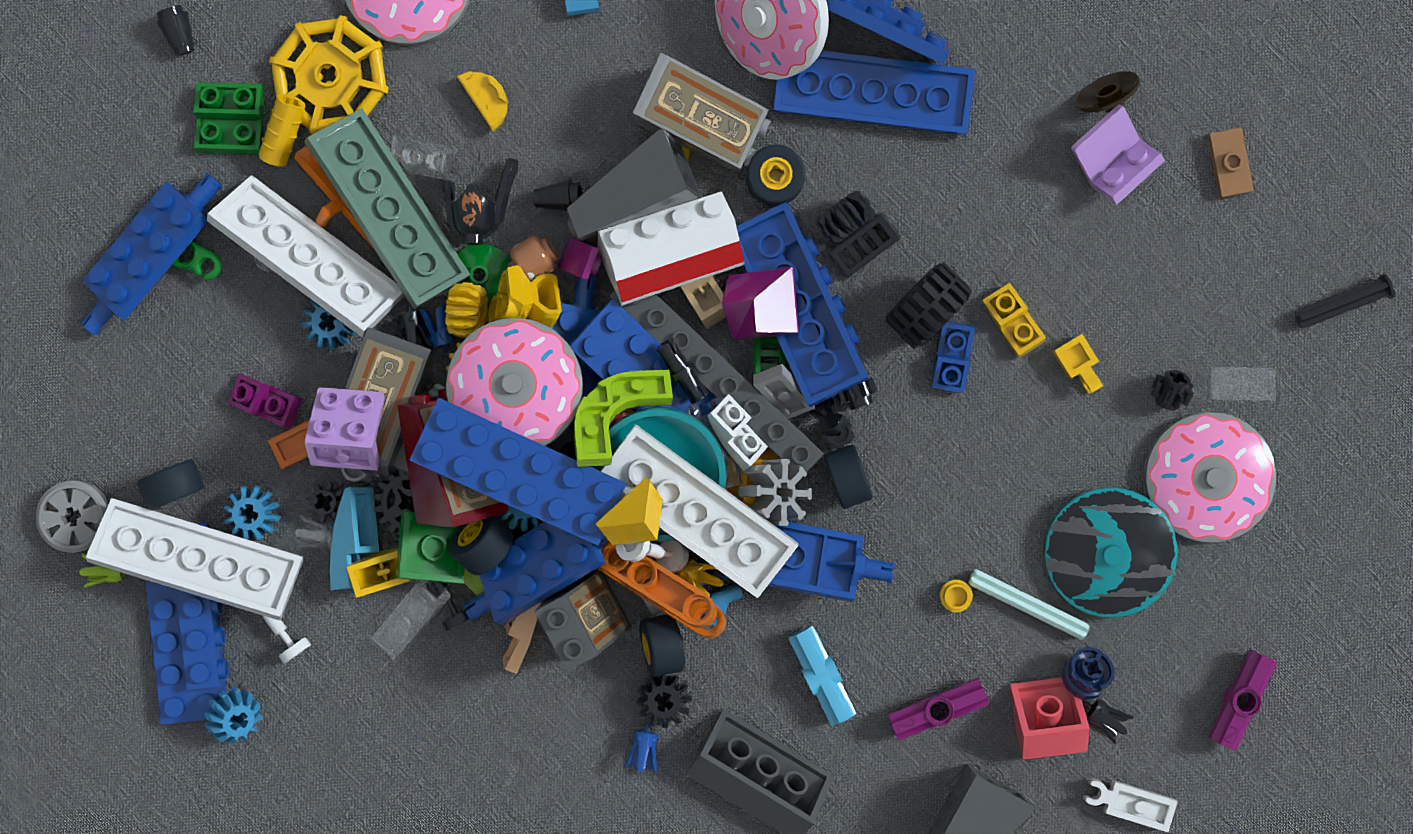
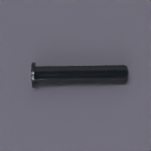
M1381 274L1378 280L1296 311V322L1302 329H1305L1384 297L1388 299L1394 298V287L1386 274Z

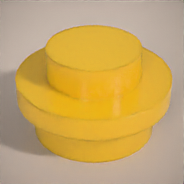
M950 580L940 590V601L951 612H962L972 602V590L964 581Z

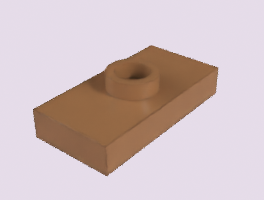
M1242 127L1208 134L1207 139L1219 198L1253 192L1254 188Z

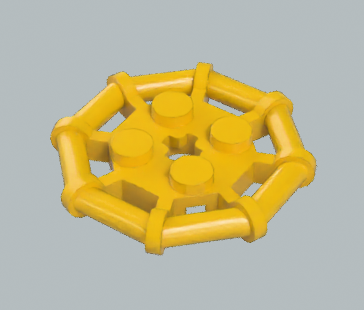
M342 15L336 19L307 23L299 21L295 23V29L276 54L269 58L268 63L272 66L276 99L277 95L280 94L296 98L303 96L315 105L313 116L304 110L301 124L310 130V134H314L354 113L350 102L361 88L369 89L370 92L355 112L363 109L368 116L382 96L388 94L389 87L386 86L381 52L383 46L381 42L373 40L349 22L348 17ZM334 32L333 39L327 40L324 43L313 42L310 35ZM344 34L363 49L353 53L341 44ZM302 40H304L307 45L295 62L289 61L290 56ZM367 57L370 60L373 82L363 80L360 61ZM334 67L336 69L334 72L335 80L323 83L324 76L321 74V70L323 68L330 70ZM285 69L293 70L296 77V88L288 92ZM343 107L347 113V116L322 119L324 109Z

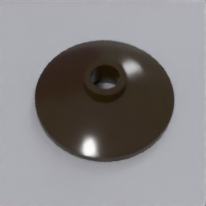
M1130 71L1106 75L1086 86L1078 95L1076 104L1083 112H1110L1118 105L1123 106L1124 101L1138 90L1140 79L1136 73Z

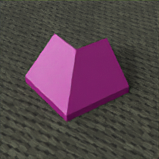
M793 267L729 275L722 306L735 341L799 333Z

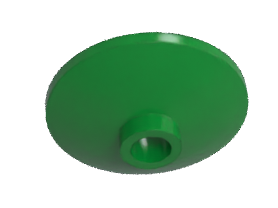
M484 243L483 245H469L457 253L471 274L468 278L461 281L460 284L467 282L484 287L488 298L487 308H489L493 296L497 294L501 275L509 267L508 263L510 260L495 246ZM478 269L485 271L486 275L482 281H476L474 278V272Z

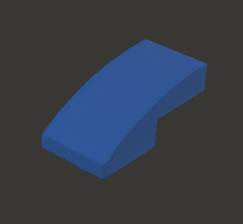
M948 321L940 329L932 388L964 393L970 366L969 357L975 332L974 325Z

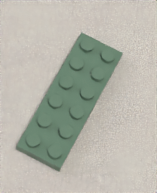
M363 109L306 138V145L413 309H416L453 287L455 283H460L471 275Z

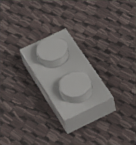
M783 364L753 375V385L787 419L815 409V405L812 407L807 405L795 377Z

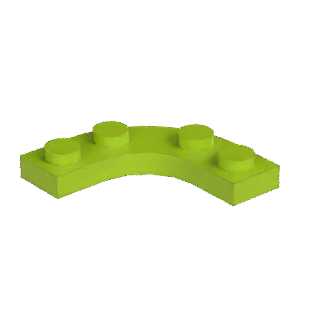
M669 370L619 373L600 381L598 387L590 392L587 397H583L578 406L574 423L577 467L611 465L612 452L609 425L614 417L623 410L637 406L672 405L673 394Z

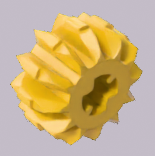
M463 282L462 284L455 283L449 290L446 310L444 311L446 313L445 323L449 334L460 338H467L475 330L485 325L489 309L487 308V292L484 287Z

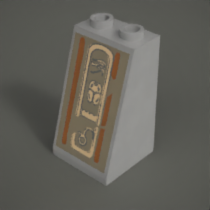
M663 53L660 54L633 111L634 124L653 133L664 129L678 140L681 146L738 173L741 172L743 166L748 167L752 156L757 152L756 149L752 148L757 136L763 139L771 123L770 120L766 119L769 109Z

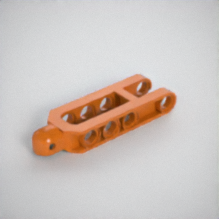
M608 541L603 546L601 552L605 563L596 568L598 571L704 638H715L724 631L726 627L724 612L715 605V602L706 593L647 556L640 561L631 562L622 559L618 555L616 545H612ZM717 616V623L713 628L703 629L708 625L710 626Z

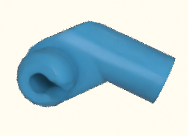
M737 583L710 594V598L724 612V615L730 602L744 597L740 585ZM716 616V618H715V621H714L711 625H713V626L716 625V623H717V616Z

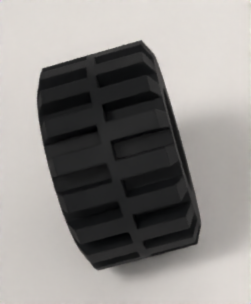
M944 262L937 264L887 314L885 322L913 349L921 347L961 309L970 298L972 290Z

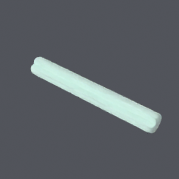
M975 569L969 578L968 584L1080 640H1083L1088 633L1089 625L986 573Z

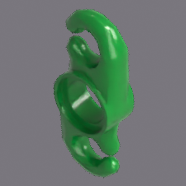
M194 242L188 245L193 250L191 260L187 263H181L179 258H177L173 265L183 270H190L196 276H201L203 274L201 269L202 263L206 260H211L214 268L211 272L203 275L206 281L216 278L222 269V262L216 253Z

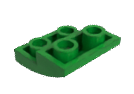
M196 82L194 114L197 117L194 141L195 151L197 153L259 155L264 132L263 85Z

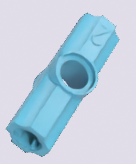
M813 625L804 627L788 636L803 667L801 671L813 695H817L831 726L840 724L854 716L856 712L841 683L843 680L831 656L827 655Z

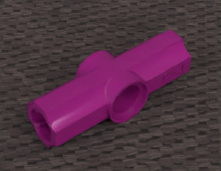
M1249 649L1234 683L1224 693V704L1209 733V739L1234 751L1237 750L1252 716L1261 709V697L1278 662ZM1247 692L1248 703L1244 707L1239 708L1237 706V698L1240 694Z
M977 677L942 692L930 693L924 699L889 712L887 715L895 736L900 741L932 727L945 726L952 719L989 705L985 690ZM938 701L944 702L946 710L943 715L938 717L930 715L932 704Z

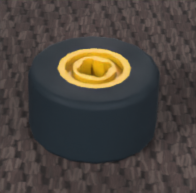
M769 145L760 149L752 156L747 167L746 183L750 193L757 201L768 206H778L786 201L790 203L799 195L805 182V167L801 157L793 149L784 145Z
M849 445L824 455L843 509L873 498L854 445Z
M192 459L137 481L139 490L149 510H154L203 490L205 487Z
M492 516L460 525L450 541L449 551L451 557L468 572L474 575H482L494 569L505 558L512 546L514 535L512 530L499 517Z
M667 614L642 619L639 625L640 640L644 659L650 674L653 677L683 671L685 667V654L677 621Z

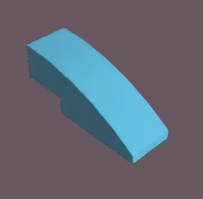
M348 487L344 489L336 515L331 543V591L353 589L346 566L372 553L379 552L373 487Z

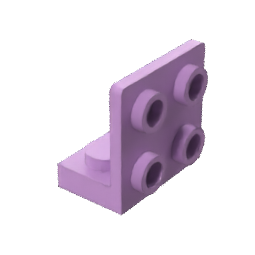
M1121 105L1114 107L1071 147L1091 187L1116 205L1165 162L1159 151L1140 140L1125 108Z
M318 388L304 442L310 464L312 466L378 471L380 457L376 437L385 401L384 393Z

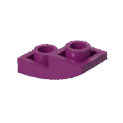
M568 237L558 267L588 280L590 274H596L602 256L597 255L599 248Z
M239 373L227 404L291 429L302 398Z

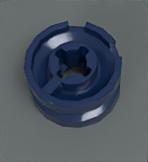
M1084 647L1077 650L1063 666L1061 675L1063 684L1071 694L1083 700H1092L1097 698L1110 685L1115 672L1113 664L1106 654L1095 648Z

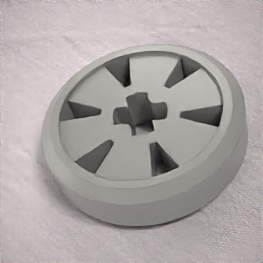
M76 480L58 483L48 489L38 503L36 509L38 531L46 543L59 551L76 553L89 550L109 501L99 488L88 482ZM71 508H73V512L79 511L81 517L77 518L76 526L74 522L67 520V516L71 514Z

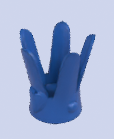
M441 305L436 309L437 329L426 309L420 310L429 331V340L432 346L442 345L443 352L446 354L445 344L456 342L455 336L449 334L445 323L446 313L444 312L446 307Z
M646 722L645 731L634 730L633 745L623 768H626L628 765L633 767L637 762V770L639 772H642L645 769V765H647L649 770L653 769L657 773L656 743L659 734L648 731L649 722Z

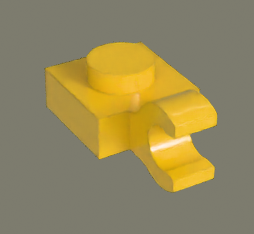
M1083 334L1052 351L1068 378L1071 379L1078 375L1088 394L1103 387L1100 379L1091 367L1098 363L1099 360Z

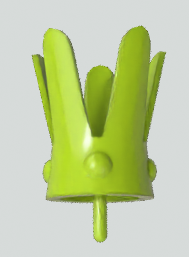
M81 554V556L84 559H86L87 554ZM102 566L86 567L79 571L80 575L89 576L88 580L92 581L85 584L84 588L102 582H119L125 579V573Z

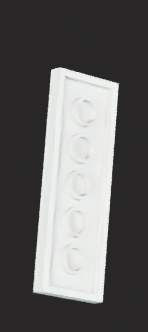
M252 175L207 213V222L362 338L365 336L368 327L373 328L404 297V293L396 282Z
M636 424L612 454L611 465L603 466L600 470L627 483L621 495V500L645 477L650 480L663 498L659 527L756 598L762 594L798 547V542Z
M111 498L86 555V560L89 563L281 621L303 563L302 556Z

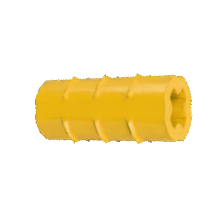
M286 94L277 95L259 151V158L262 161L278 167L287 165L290 153L293 152L292 146L297 137V131L300 123H302L301 119L306 107L302 100Z

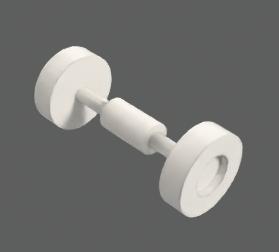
M678 540L663 541L660 545L650 541L616 545V551L622 559L637 562L647 555L656 558L658 564L672 573H678L683 570L689 559L688 548Z
M263 616L276 636L279 634L289 647L278 656L284 664L311 646L306 637L294 644L285 632L287 627L282 620L279 621Z

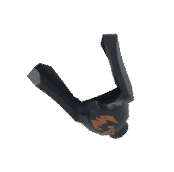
M445 157L435 159L444 193L447 222L453 224L454 229L463 236V244L483 245V239L492 236L504 221L509 194L518 171L519 160L513 158L506 159L495 196L496 204H494L480 193L477 184H468L464 192L455 201V173L448 165Z

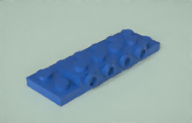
M826 0L829 11L944 65L949 54V47L945 45L946 39L930 31L927 36L921 34L926 21L920 19L923 14L920 11L907 5L901 10L891 5L893 0Z
M786 201L736 226L747 273L788 267L794 268L799 333L776 337L807 405L812 407L870 379L855 343L860 341L857 331L852 323L846 325L841 315L847 312L839 294L832 295L828 286L833 283L832 277L825 265L819 267L815 256L820 254L819 249L812 236L806 238L802 233L789 203Z
M208 522L197 523L198 525L209 528ZM145 580L161 725L207 720L203 712L212 709L209 705V700L217 701L219 699V690L227 694L225 679L229 677V665L227 659H223L222 646H225L226 636L223 626L220 627L218 616L222 612V603Z

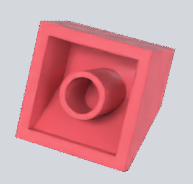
M1062 677L1010 684L1015 731L1022 760L1088 751L1090 728L1082 700L1066 689Z

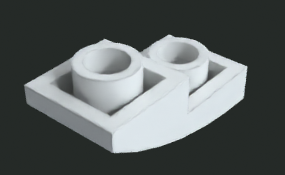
M729 394L709 413L708 419L720 442L734 461L745 471L768 447L747 425L751 417Z

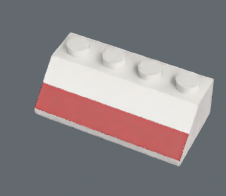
M722 191L598 231L599 256H602L601 260L621 306L744 265V257L735 219Z

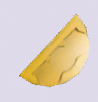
M468 71L458 75L457 78L492 131L495 132L503 124L508 112V99L502 85L493 76L482 72Z

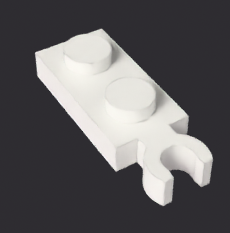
M1090 778L1088 780L1090 785L1099 789L1095 797L1084 795L1083 799L1088 804L1097 806L1105 803L1103 811L1106 814L1169 832L1178 802L1174 798L1112 780L1110 789L1106 788L1098 779Z

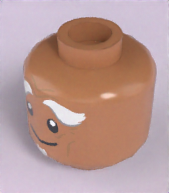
M532 235L511 248L510 256L512 261L508 263V266L519 265L529 281L532 282L538 275L553 273L556 270L555 261L559 260V257L546 237L541 239L537 235Z

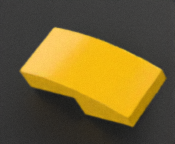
M1010 283L982 300L988 313L1018 359L1046 341L1045 335L1028 313V307Z

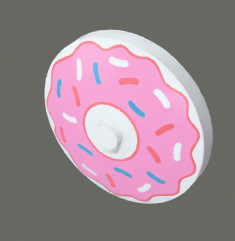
M715 0L717 24L724 43L733 57L744 68L757 76L777 80L799 74L816 61L824 47L829 22L826 0Z

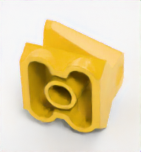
M519 265L507 267L501 275L497 294L493 296L490 302L487 324L501 319L523 318L542 323L552 329L562 311L557 276L551 273L538 275L530 282Z

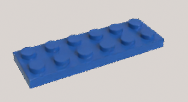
M822 50L816 61L803 72L788 78L777 79L773 112L966 136L969 128L976 69Z
M610 299L569 344L576 358L601 381L610 376L629 371L669 370L658 352L655 351V348L659 345L661 346V344L614 299ZM671 379L672 405L637 406L631 408L635 412L646 408L664 407L676 409L695 417L712 432L721 447L725 465L728 463L730 454L720 442L708 419L709 413L721 402L710 391L707 396H703L702 400L691 404L678 382Z
M441 398L437 399L410 458V461L597 546H599L603 533L596 526V523L619 502L627 484L590 466L577 467L575 459Z

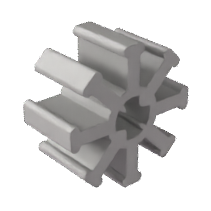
M789 459L763 460V465L750 466L745 470L744 474L748 475L755 485L738 487V496L740 498L755 497L756 500L750 508L774 526H788L789 522L787 520H801L806 515V511H802L795 500L812 499L811 488L796 489L795 485L802 477H806L807 473L803 467L788 468Z

